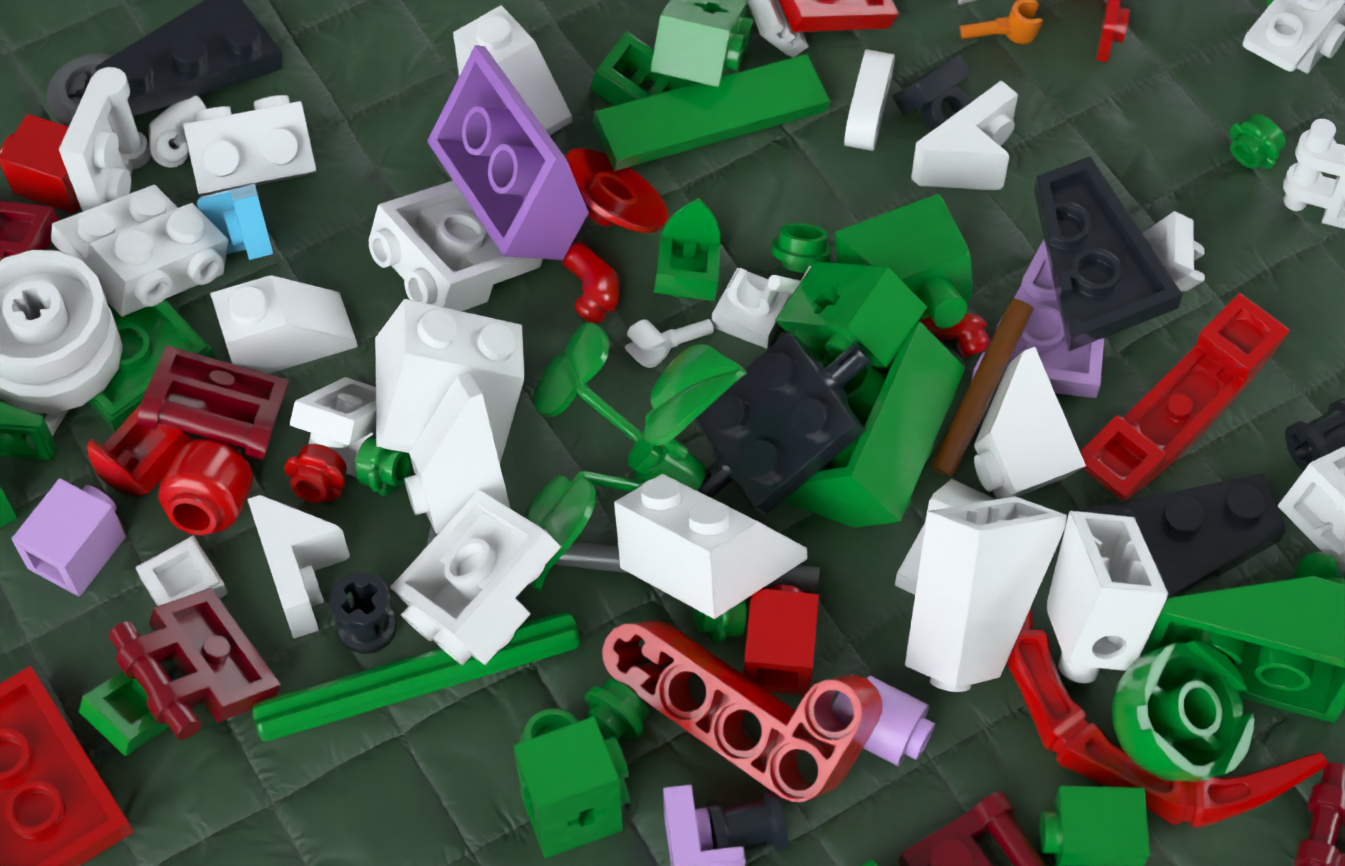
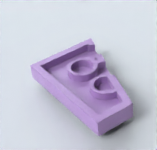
M1043 239L1014 297L1031 305L1034 311L1009 363L1023 351L1035 347L1055 393L1097 399L1101 384L1104 338L1068 352L1049 259ZM985 352L982 353V355H981V357H980L978 363L976 364V366H975V368H974L973 377H974V375H975V373H976V371H977V369H978V367H979V365H980V362H981V360H982V358H983Z

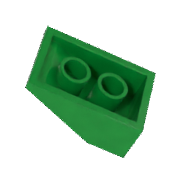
M1309 576L1166 598L1139 656L1141 657L1148 652L1172 643L1206 642L1224 653L1241 673L1248 690L1238 692L1240 698L1335 724L1345 708V579H1322Z

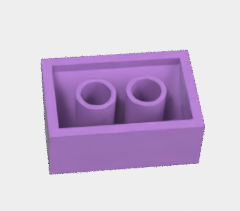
M475 45L427 142L503 256L563 260L589 214L564 155L487 48Z

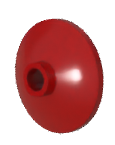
M577 148L566 154L565 158L589 212L588 216L593 221L606 227H611L615 224L640 233H655L665 225L668 219V211L664 201L657 191L630 167L614 171L606 154L591 149Z

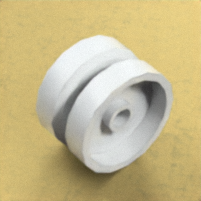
M30 250L2 259L0 261V397L9 405L33 413L56 414L84 405L105 390L119 369L123 349L111 309L108 307L98 276L82 260L61 251Z

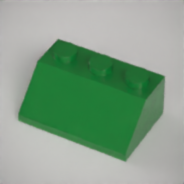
M920 321L916 323L887 368L867 365L843 386L846 391L849 408L866 431L782 502L853 528L901 521L903 514L911 503V495L925 462L933 451V443L947 410L954 401L955 391L965 370V367ZM822 359L820 363L827 366L832 360Z

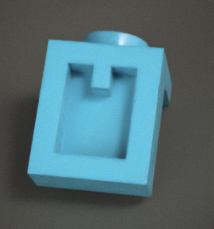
M255 184L203 196L197 200L198 209L228 239L226 254L247 250L249 260L273 254Z

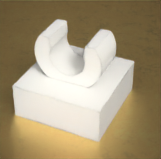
M1174 211L1142 233L1180 291H1189L1205 281V274L1194 270V261L1204 255V248L1194 241L1192 219Z
M737 268L712 313L713 328L768 349L780 326L775 319L792 294L771 290L768 287V279L747 272V270Z

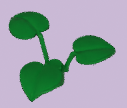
M584 323L573 332L566 343L565 350L556 354L540 376L534 391V407L537 412L547 418L555 417L571 404L578 393L583 400L636 443L628 457V466L633 469V476L636 480L584 470L577 473L572 481L562 475L551 480L535 497L523 517L546 530L561 548L545 564L542 573L529 585L541 591L549 570L569 549L587 524L595 507L596 491L594 485L632 492L646 481L664 474L696 491L700 489L706 474L705 464L690 454L688 449L674 438L728 388L747 374L743 367L705 344H696L685 349L669 364L652 389L650 402L653 409L645 417L646 425L643 434L591 391L587 385V382L602 368L608 357L609 341L606 332L594 323Z

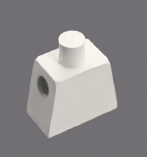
M1078 511L1069 512L1048 595L1047 613L1062 650L1058 669L1063 676L1079 683L1093 682L1097 678L1100 668L1127 670L1139 658L1166 601L1168 592L1134 517Z

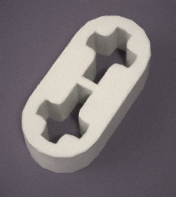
M865 50L849 111L844 146L874 151L890 89L895 54Z

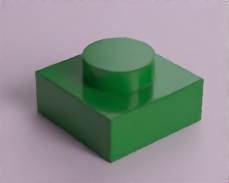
M123 671L82 697L79 713L124 756H127L169 728L168 724H159L148 709L147 700L149 696L138 680L129 679Z

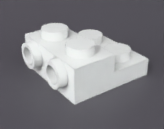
M454 181L379 204L369 237V249L374 261L383 268L392 266L405 280V290L410 300L458 311H464L488 302L493 284L540 268L543 260L503 256Z
M155 184L52 223L51 242L61 252L82 260L98 276L107 302L121 317L146 306L157 305L164 299L194 286L207 284L224 273L228 239L193 203L177 208Z
M478 490L390 588L408 605L401 616L429 641L433 639L461 665H464L471 656L486 665L498 650L510 642L515 631L530 615L516 597L542 573L545 564L561 547L546 530L481 490Z

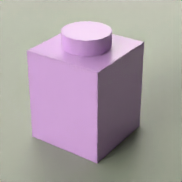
M59 478L11 539L27 569L80 597L126 538V535L115 513L117 506L109 496L93 486L86 485L81 490Z

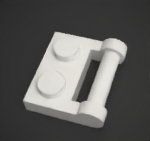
M115 67L100 69L91 77L59 148L82 212L128 195L131 188L133 169L145 165L151 155L146 137L137 131L127 101L130 95V88L125 73Z

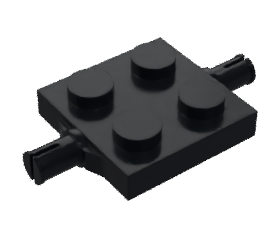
M787 332L745 369L746 375L736 381L696 418L712 441L714 454L717 459L706 469L704 481L698 492L713 498L732 480H735L741 484L758 509L767 514L866 431L849 408L846 391L843 386L868 364L872 363L867 353L854 341L851 343V346L825 366L812 357L799 338L791 332Z

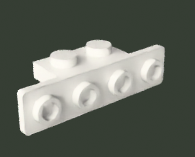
M1274 0L1245 35L1243 47L1291 72L1297 68L1308 74L1322 55L1331 58L1345 38V0Z

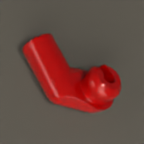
M577 242L569 248L562 260V264L583 282L582 290L584 293L575 301V311L589 323L599 324L605 319L607 312H614L618 305L620 279L617 273L583 242Z
M966 313L959 323L949 328L936 326L930 317L919 320L941 343L955 339L958 352L964 357L987 350L991 342L984 328L989 325L978 314Z

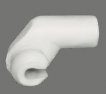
M198 96L170 105L149 124L150 154L160 165L169 168L178 167L187 159L189 148L183 124L196 122L195 113L207 109Z

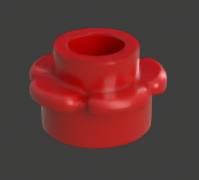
M308 444L300 449L297 457L291 456L286 461L284 471L288 477H291V489L299 498L311 503H320L322 501H333L341 495V489L344 488L346 483L344 476L347 472V466L343 458L331 448L320 444Z

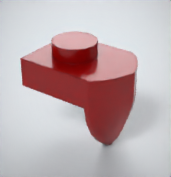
M141 404L104 445L93 439H90L87 443L91 464L101 480L118 492L134 496L149 493L163 478L174 454L184 443L193 441L182 430L160 424L156 430L137 425Z

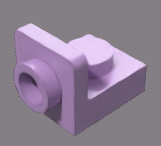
M691 785L663 788L664 818L671 866H745L743 847L713 850L708 808L695 809Z

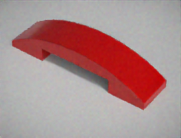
M1239 293L1199 333L1197 344L1123 418L1116 415L1080 451L1086 465L1082 469L1123 502L1135 495L1168 468L1217 420L1287 338L1290 329Z

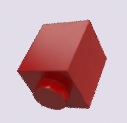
M27 114L15 133L10 134L5 139L0 151V165L11 191L15 195L76 214L80 204L59 152L69 127Z
M775 585L768 589H760L751 595L744 676L768 692L805 695L810 690L819 594L804 593L801 589L790 585Z

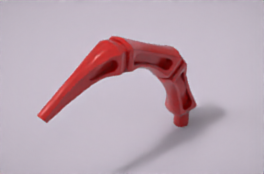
M1030 607L1006 662L1031 713L1044 748L1051 753L1054 751L1057 753L1056 761L1060 767L1074 771L1105 787L1145 788L1146 808L1172 825L1181 824L1184 821L1188 822L1191 827L1201 828L1242 814L1269 802L1328 765L1326 758L1320 752H1315L1244 775L1215 776L1201 782L1164 781L1135 765L1124 750L1111 741L1101 727L1095 723H1087L1088 718L1085 712L1072 699L1062 683L1045 631L1033 630L1032 607Z

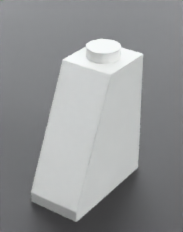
M1016 496L928 511L905 666L931 677L930 683L933 686L953 692L967 691L971 688L972 684L1000 678L1064 532L1067 515Z

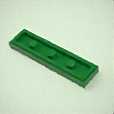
M805 54L727 75L719 87L697 83L597 110L594 112L592 124L613 170L616 171L824 113L829 106L830 99L808 55Z

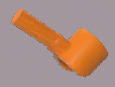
M1017 0L1013 4L1008 17L959 26L960 38L963 40L995 34H1006L1011 41L1017 44H1028L1037 36L1043 19H1033L1039 3L1036 0Z

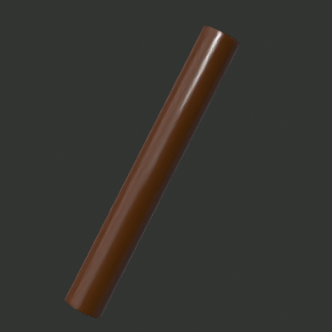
M1015 298L1010 300L930 468L935 472L948 478H954L1034 311V308L1028 303Z

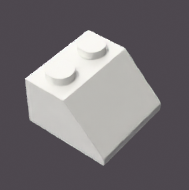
M404 299L375 338L376 447L409 453L455 378L459 375L470 373L483 394L499 463H501L524 382L522 325Z
M664 474L646 481L639 488L614 502L620 568L713 619L807 560L806 547Z

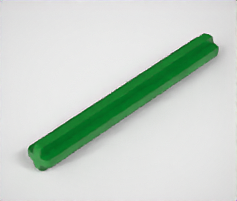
M559 612L522 623L515 631L510 642L498 650L486 665L473 656L464 665H461L442 648H438L256 702L252 706L254 723L258 735L263 741L274 740L574 650L580 644L578 628L570 612Z

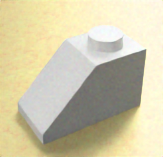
M502 5L453 32L459 76L474 46H485L549 136L572 123V115L536 42Z
M270 275L210 293L226 346L234 365L269 374L358 347L340 292Z
M1035 347L1023 351L1007 365L974 444L977 455L974 457V464L978 478L987 491L993 490L996 499L1019 497L1063 480L1086 466Z
M470 373L459 375L453 381L409 452L415 475L404 478L414 514L419 515L426 512L436 534L442 531L478 490L510 508L483 394Z

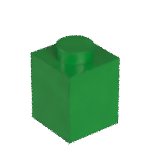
M1059 786L1051 810H1042L1040 846L1042 853H1052L1053 866H1145L1150 856L1145 788Z

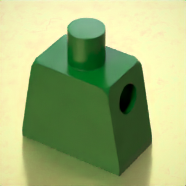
M939 194L834 232L837 263L889 267L927 306L919 320L930 317L936 326L949 328L959 323L967 312L966 302L973 296L971 255L951 213Z

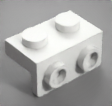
M279 95L253 102L255 108L253 111L231 114L230 107H216L195 113L196 122L183 125L199 196L211 195L251 184L256 186L317 174L302 102L290 103L287 95Z

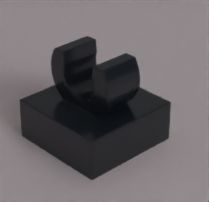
M959 54L892 95V98L903 115L922 106L923 121L933 131L947 120L941 110L942 101L950 105L954 114L971 103L968 95L954 85L972 73Z

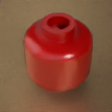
M196 439L184 443L174 454L160 482L158 499L169 520L178 529L192 535L215 534L228 530L238 520L251 492L254 475L248 461L230 444L213 439Z

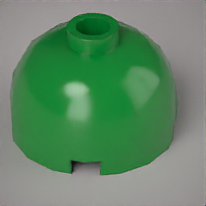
M1199 641L1168 644L1136 659L1119 680L1112 701L1113 728L1121 748L1135 765L1164 781L1201 782L1235 770L1249 751L1254 731L1253 712L1243 713V703L1238 692L1248 689L1241 673L1224 653L1206 642Z

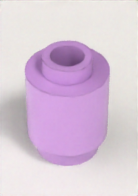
M869 676L867 679L878 689L881 696L882 714L863 749L898 767L907 756L918 760L935 728V723L925 719L929 705ZM839 692L831 710L835 719L840 724L848 727L854 716V707L850 698L845 693Z

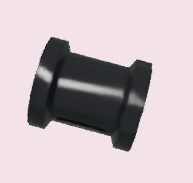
M1345 398L1331 403L1328 412L1307 424L1298 421L1286 428L1285 438L1288 452L1302 471L1311 462L1345 446Z
M350 573L340 578L332 588L330 608L337 620L339 638L348 649L361 654L376 653L384 649L394 639L397 630L395 613L388 604L390 600L389 589L384 580L373 573ZM349 592H351L353 601L350 603L347 597ZM377 624L379 625L380 629L378 634H376L374 627Z
M770 789L763 791L762 798L723 807L717 801L706 803L714 850L743 847L744 852L770 846H773L777 852L788 850V834L779 796Z

